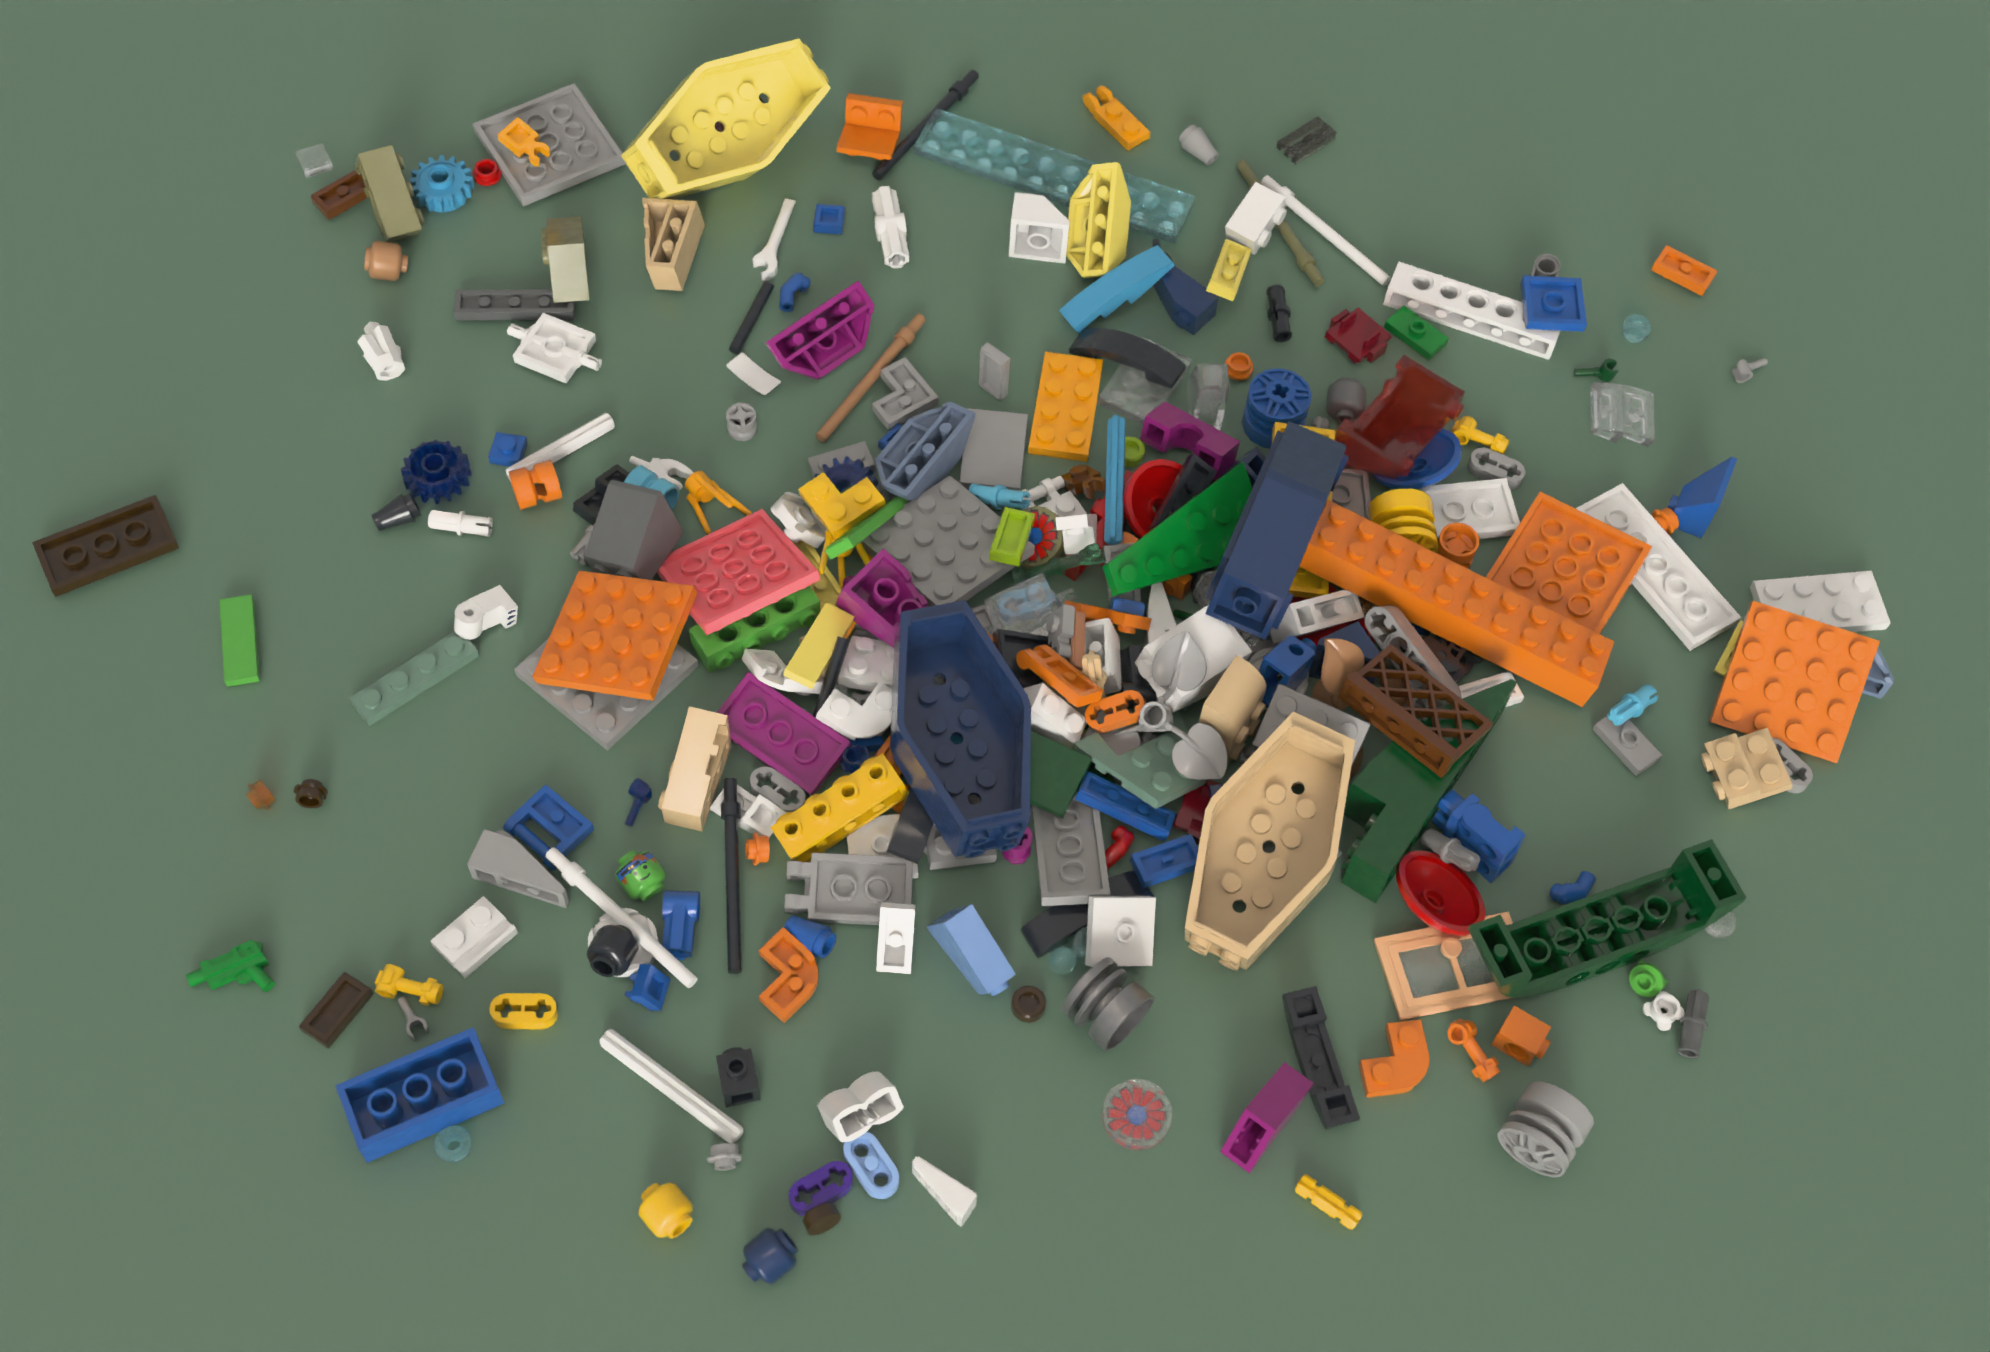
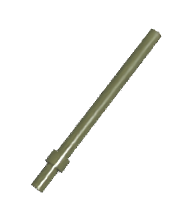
M1241 160L1237 163L1236 167L1250 188H1252L1255 182L1261 184L1246 160ZM1285 219L1280 225L1276 224V228L1297 258L1296 264L1300 270L1308 275L1315 287L1321 286L1325 280L1317 269V263L1311 253L1305 251Z

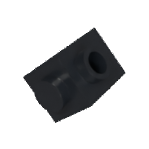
M740 1047L730 1048L724 1051L723 1054L717 1055L716 1059L725 1107L761 1100L751 1048L745 1050Z

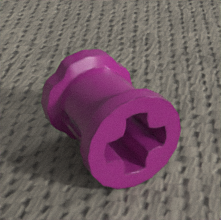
M1026 827L1019 846L1011 850L1001 851L1003 858L1011 864H1022L1031 855L1033 835L1028 827Z

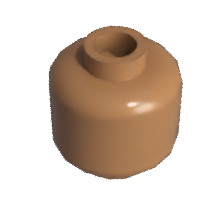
M374 241L371 247H366L364 270L368 271L371 278L397 281L401 272H407L408 255H402V247L399 244Z

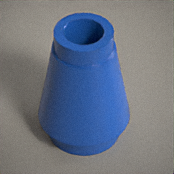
M793 915L784 926L814 957L825 958L832 951L836 943V934L832 932L831 927Z

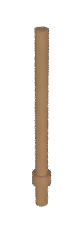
M917 313L906 327H901L895 334L893 343L815 434L820 442L824 443L881 376V369L889 366L901 350L908 348L914 341L916 332L926 322L923 315Z

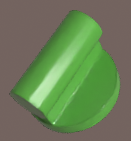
M1643 960L1632 969L1629 975L1632 989L1643 997L1656 996L1669 983L1659 968Z

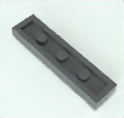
M552 289L456 290L453 313L455 320H538L543 313L560 320H574L576 301L554 303Z

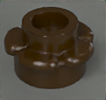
M306 779L301 785L298 784L294 787L295 801L305 808H319L322 806L323 800L326 799L328 791L320 781Z

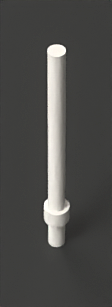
M1268 175L1262 179L1261 184L1285 197V206H1288L1382 286L1389 283L1391 277L1297 200L1294 197L1295 194L1289 188L1280 186Z
M555 847L546 853L545 857L562 872L561 877L571 886L576 885L618 925H623L630 929L637 942L687 988H691L697 982L698 978L585 875L586 871L577 862H570Z

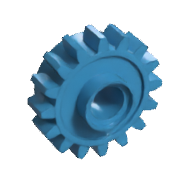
M440 155L438 161H434L432 157H429L428 164L420 162L418 163L420 170L411 171L413 178H410L409 181L414 191L413 199H417L418 205L420 207L425 206L428 208V211L440 213L453 211L462 205L464 206L467 198L472 197L471 189H474L475 186L471 169L466 168L464 161L456 163L454 156L448 161L445 160L443 155Z

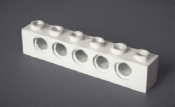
M1402 262L1397 264L1383 305L1397 310L1404 305L1421 318L1547 360L1551 357L1560 333L1557 330L1525 329L1523 303Z

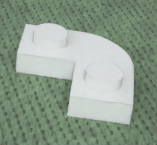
M745 648L742 661L761 682L771 687L795 692L803 696H808L811 693L820 694L824 681L822 676H820L812 690L784 676L787 666L775 651Z
M879 681L863 706L837 689H834L818 711L816 719L844 737L854 741L856 738L881 736L891 724L892 689Z

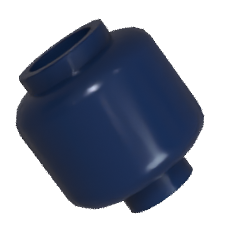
M766 1228L744 1246L743 1253L746 1261L742 1264V1267L754 1282L761 1278L768 1284L775 1283L796 1265L795 1254L798 1252V1248L782 1228L777 1231L773 1228Z

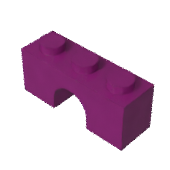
M1166 401L1145 416L1140 436L1141 441L1163 453L1175 447L1192 451L1217 471L1213 478L1214 481L1235 462L1240 445L1239 440Z

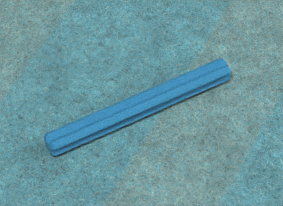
M1113 415L1112 418L1108 419L1104 542L1108 545L1123 542L1126 420L1118 415Z

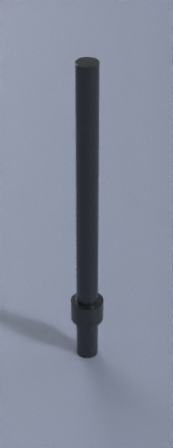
M971 70L961 81H956L949 88V93L895 148L891 160L885 159L872 172L875 179L881 180L956 101H961L968 94V89L979 78V74L975 70Z
M725 778L723 780L724 803L721 804V819L724 820L727 960L728 973L738 974L742 972L738 820L741 818V804L737 802V779Z

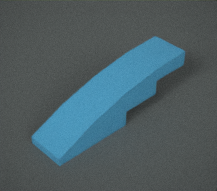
M1156 245L1103 275L1064 305L1059 312L1079 334L1100 314L1106 319L1126 300L1130 304L1134 303L1169 272L1175 264Z

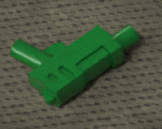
M253 939L231 948V951L214 959L200 962V969L186 974L191 987L207 981L211 990L234 980L238 984H245L253 980L264 992H268L275 985L271 977L262 969L270 965L262 954L263 944L261 941L254 942Z

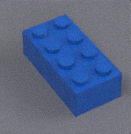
M474 1027L335 1085L358 1149L367 1163L504 1104Z

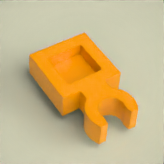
M519 117L498 133V140L519 158L526 153L530 163L536 167L540 165V159L535 154L542 153L547 158L550 157V148L545 143L538 142L539 134Z

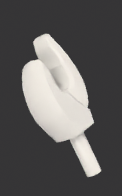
M631 456L629 460L631 464L636 466L642 465L658 475V479L665 478L677 485L679 490L683 488L682 484L670 476L677 475L680 478L687 479L694 473L683 463L672 459L653 458L649 463Z

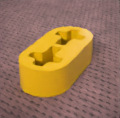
M543 993L500 994L492 1000L489 1007L493 1022L496 1026L503 1029H546L552 1026L558 1018L556 1002L551 996ZM505 1005H511L513 1011L508 1013V1017L502 1018L499 1011H503ZM540 1005H546L548 1011L544 1012L542 1018H538L534 1011H538Z

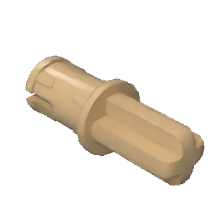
M1089 651V654L1082 656L1083 674L1103 689L1101 699L1106 698L1104 688L1107 680L1106 673L1102 670L1101 656L1096 655L1095 651Z

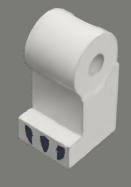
M498 585L462 602L456 607L454 631L460 638L471 640L480 636L483 630L499 623L505 629L516 624L518 606L501 585Z

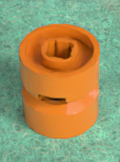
M551 459L534 464L532 470L522 467L508 471L520 510L537 506L538 501L541 499L547 503L563 498Z
M1464 523L1448 524L1441 530L1438 537L1439 548L1437 554L1470 569L1479 547V536L1471 526Z

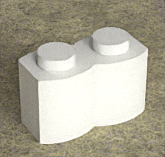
M879 1071L862 1075L849 1088L831 1092L817 1105L825 1126L840 1142H848L859 1138L872 1125L882 1124L891 1120L903 1109L895 1086Z

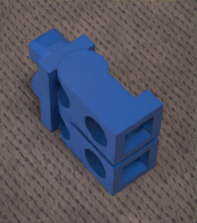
M1452 789L1439 801L1438 807L1440 810L1434 815L1432 822L1443 831V835L1448 838H1457L1462 846L1479 855L1480 862L1476 871L1492 884L1513 863L1526 834L1516 826L1509 832L1492 818L1491 812L1486 806L1479 804L1480 799L1473 793L1465 800Z

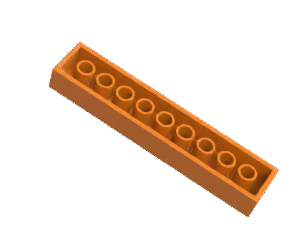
M1330 500L1327 501L1299 565L1378 606H1396L1402 611L1408 621L1581 707L1585 705L1599 687L1615 642Z

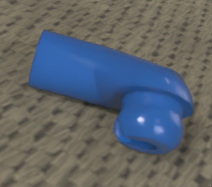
M803 273L793 274L781 286L780 310L784 312L792 311L794 309L795 293L798 290L805 292L806 289H809L811 281Z
M1582 871L1575 883L1554 884L1550 889V897L1553 901L1559 902L1562 905L1585 898L1593 887L1596 877L1590 872Z

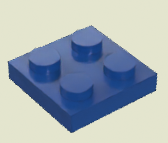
M1522 277L1520 285L1525 329L1584 332L1587 321L1581 278Z

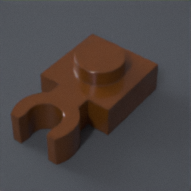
M1077 465L1061 476L1065 482V487L1063 488L1075 495L1084 492L1086 498L1092 499L1094 498L1093 492H1106L1105 479L1101 477L1100 472L1087 465Z

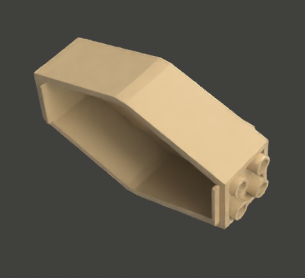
M1292 712L1212 796L1205 809L1184 928L1185 940L1190 942L1188 945L1190 949L1204 956L1210 952L1220 957L1219 963L1231 970L1238 971L1239 967L1247 970L1328 883L1337 859L1355 740L1296 712ZM1301 783L1305 790L1301 794H1295L1291 789L1292 785ZM1270 841L1274 843V852H1264L1262 845L1265 842ZM1236 901H1242L1245 903L1246 909L1241 913L1235 912L1233 904Z

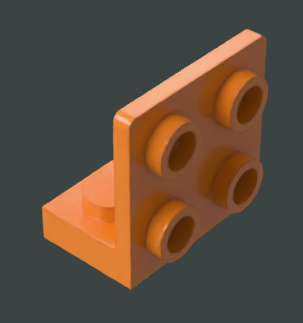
M848 93L846 97L845 125L837 143L836 151L849 156L860 155L873 157L876 160H891L902 131L903 101Z

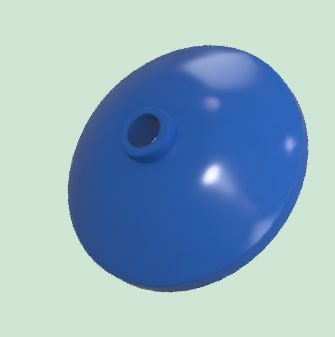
M1432 426L1410 428L1384 440L1373 452L1370 459V468L1374 478L1386 487L1419 490L1430 487L1450 475L1461 460L1462 449L1459 439L1446 429Z

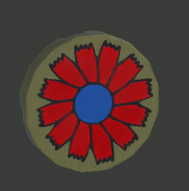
M1033 506L1023 509L1022 511L1035 514V521L1028 539L1035 548L1034 554L1020 564L1027 568L1049 566L1060 557L1064 550L1062 530H1057L1056 518L1060 516L1046 507Z

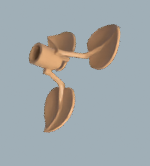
M1338 638L1324 639L1325 654L1321 680L1315 684L1312 697L1341 710L1348 707L1346 703L1338 698L1341 688L1350 673L1353 671L1358 672L1364 667V654L1352 642ZM1389 679L1387 681L1388 688H1403L1402 679ZM1390 697L1401 707L1406 704V700L1403 697ZM1362 746L1351 768L1349 780L1357 774L1362 764Z

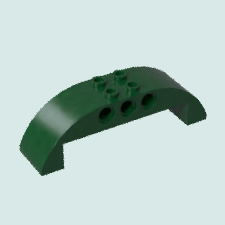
M1713 839L1683 849L1672 866L1507 926L1501 915H1497L1469 925L1468 931L1501 994L1514 998L1531 997L1572 986L1659 953L1715 923L1744 902L1747 897Z

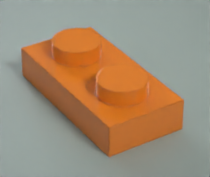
M1668 245L1665 246L1651 271L1701 296L1704 295L1718 272Z

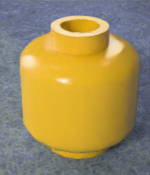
M654 1183L642 1193L641 1199L643 1201L639 1207L638 1214L655 1236L660 1238L668 1236L670 1239H673L683 1233L692 1223L693 1205L676 1184L665 1183L659 1185Z

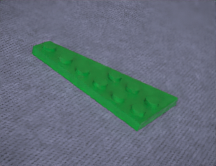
M1244 462L1237 464L1228 473L1217 479L1208 488L1143 535L1142 538L1102 566L1112 597L1219 566L1252 491Z

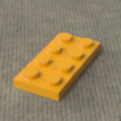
M1045 351L1028 454L1088 462L1103 367L1102 359Z

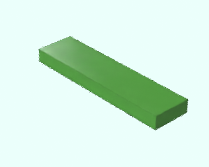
M896 496L885 502V506L850 528L826 547L825 552L830 560L855 547L903 509L908 500Z

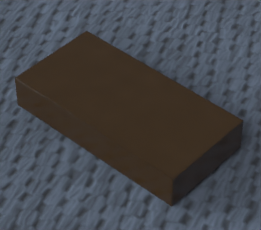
M344 971L298 1027L302 1032L329 1049L373 996L374 992L371 988Z

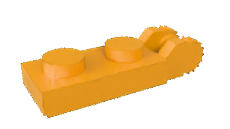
M1104 85L1096 88L1097 97L1104 104L1100 106L1098 99L1093 94L1088 92L1083 95L1082 101L1086 108L1094 115V119L1127 151L1150 139V131L1116 98L1114 99L1112 92Z

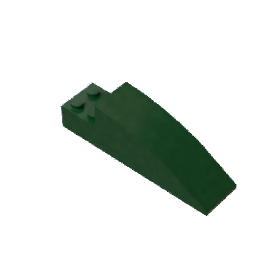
M1507 680L1462 698L1466 703L1493 722V725L1482 738L1452 764L1449 772L1442 778L1394 741L1371 760L1351 783L1348 791L1344 815L1363 826L1365 832L1361 838L1357 837L1347 852L1348 857L1341 867L1346 871L1341 883L1375 904L1395 876L1397 865L1406 854L1411 852L1439 810V801L1453 789L1501 717L1517 684L1515 680ZM1447 704L1444 707L1440 708L1445 710H1452L1450 704ZM1425 717L1420 720L1427 727H1433L1431 718ZM1438 718L1440 728L1455 729L1454 719ZM1461 720L1463 729L1477 730L1479 728L1471 720ZM1442 737L1455 749L1459 747L1457 738Z

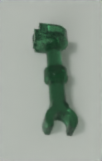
M1093 543L1076 554L1063 558L1056 556L1050 558L1049 562L1032 568H1028L1025 564H1020L1019 567H1014L1012 572L1018 589L1035 584V579L1051 574L1054 576L1062 575L1064 570L1080 565L1101 564L1106 561L1104 549H1099V544Z

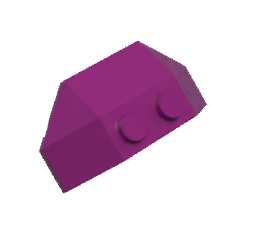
M858 280L765 343L781 368L818 380L865 348L871 315L875 305Z

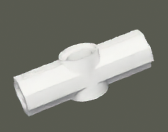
M882 186L872 193L876 238L878 242H881L885 265L891 266L892 269L902 268L905 263L909 262L904 213L900 212L896 190L891 189L889 186Z

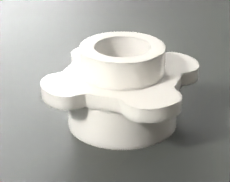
M1660 991L1652 1002H1646L1643 1005V1013L1646 1016H1651L1657 1023V1028L1662 1031L1669 1030L1671 1023L1675 1020H1680L1685 1014L1679 1001L1665 991ZM1662 1008L1666 1010L1665 1014L1661 1012Z

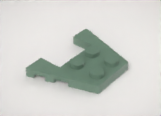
M1179 711L1172 713L1174 726L1188 734ZM1160 731L1163 735L1119 756L1116 755L1097 732L1075 742L1072 748L1079 753L1091 757L1092 762L1095 763V769L1103 774L1109 772L1122 781L1121 786L1155 809L1205 785L1207 779L1195 780L1185 777L1175 768L1172 750L1175 744L1183 739L1172 731Z

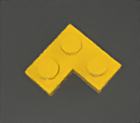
M824 472L798 489L800 496L834 539L886 505L884 497L867 477L842 494Z

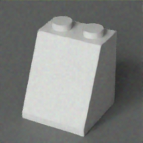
M1209 605L1147 644L1135 662L1139 673L1149 682L1156 692L1157 698H1159L1169 690L1170 686L1158 685L1153 680L1152 663L1159 649L1173 636L1184 631L1191 634L1204 654L1207 672L1203 682L1191 691H1182L1176 687L1174 694L1165 702L1172 713L1209 696L1235 656L1238 655L1247 661L1252 653L1234 626L1205 614Z

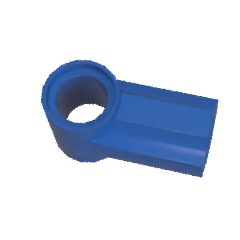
M664 891L662 916L665 922L662 946L677 960L692 957L695 922L699 921L700 892Z

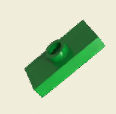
M1404 305L1385 321V329L1427 360H1430L1445 347L1449 340L1447 336Z

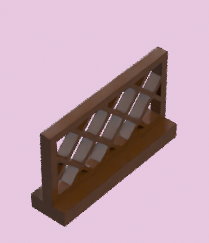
M1392 645L1387 646L1358 672L1353 671L1346 677L1338 696L1339 699L1440 778L1446 775L1452 764L1482 738L1493 725V722ZM1390 658L1400 666V670L1385 669L1384 661ZM1365 677L1380 678L1381 687H1375ZM1387 678L1402 679L1403 688H1388ZM1409 680H1419L1425 685L1426 690L1411 689ZM1390 697L1405 698L1407 707H1401ZM1412 698L1428 699L1429 708H1414ZM1435 700H1445L1451 705L1452 710L1437 709ZM1416 717L1431 718L1433 727H1427ZM1438 718L1454 719L1455 729L1440 728ZM1461 720H1471L1479 728L1477 730L1463 729ZM1442 737L1457 738L1459 747L1455 749Z

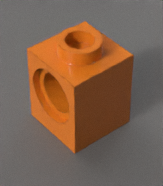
M1513 1006L1491 1046L1528 1067L1534 1057L1541 1060L1548 1049L1551 1041L1547 1040L1546 1036L1551 1026Z

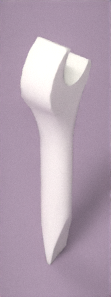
M785 198L768 243L760 253L753 257L754 268L762 266L767 269L761 272L762 281H769L777 275L778 247L796 200Z

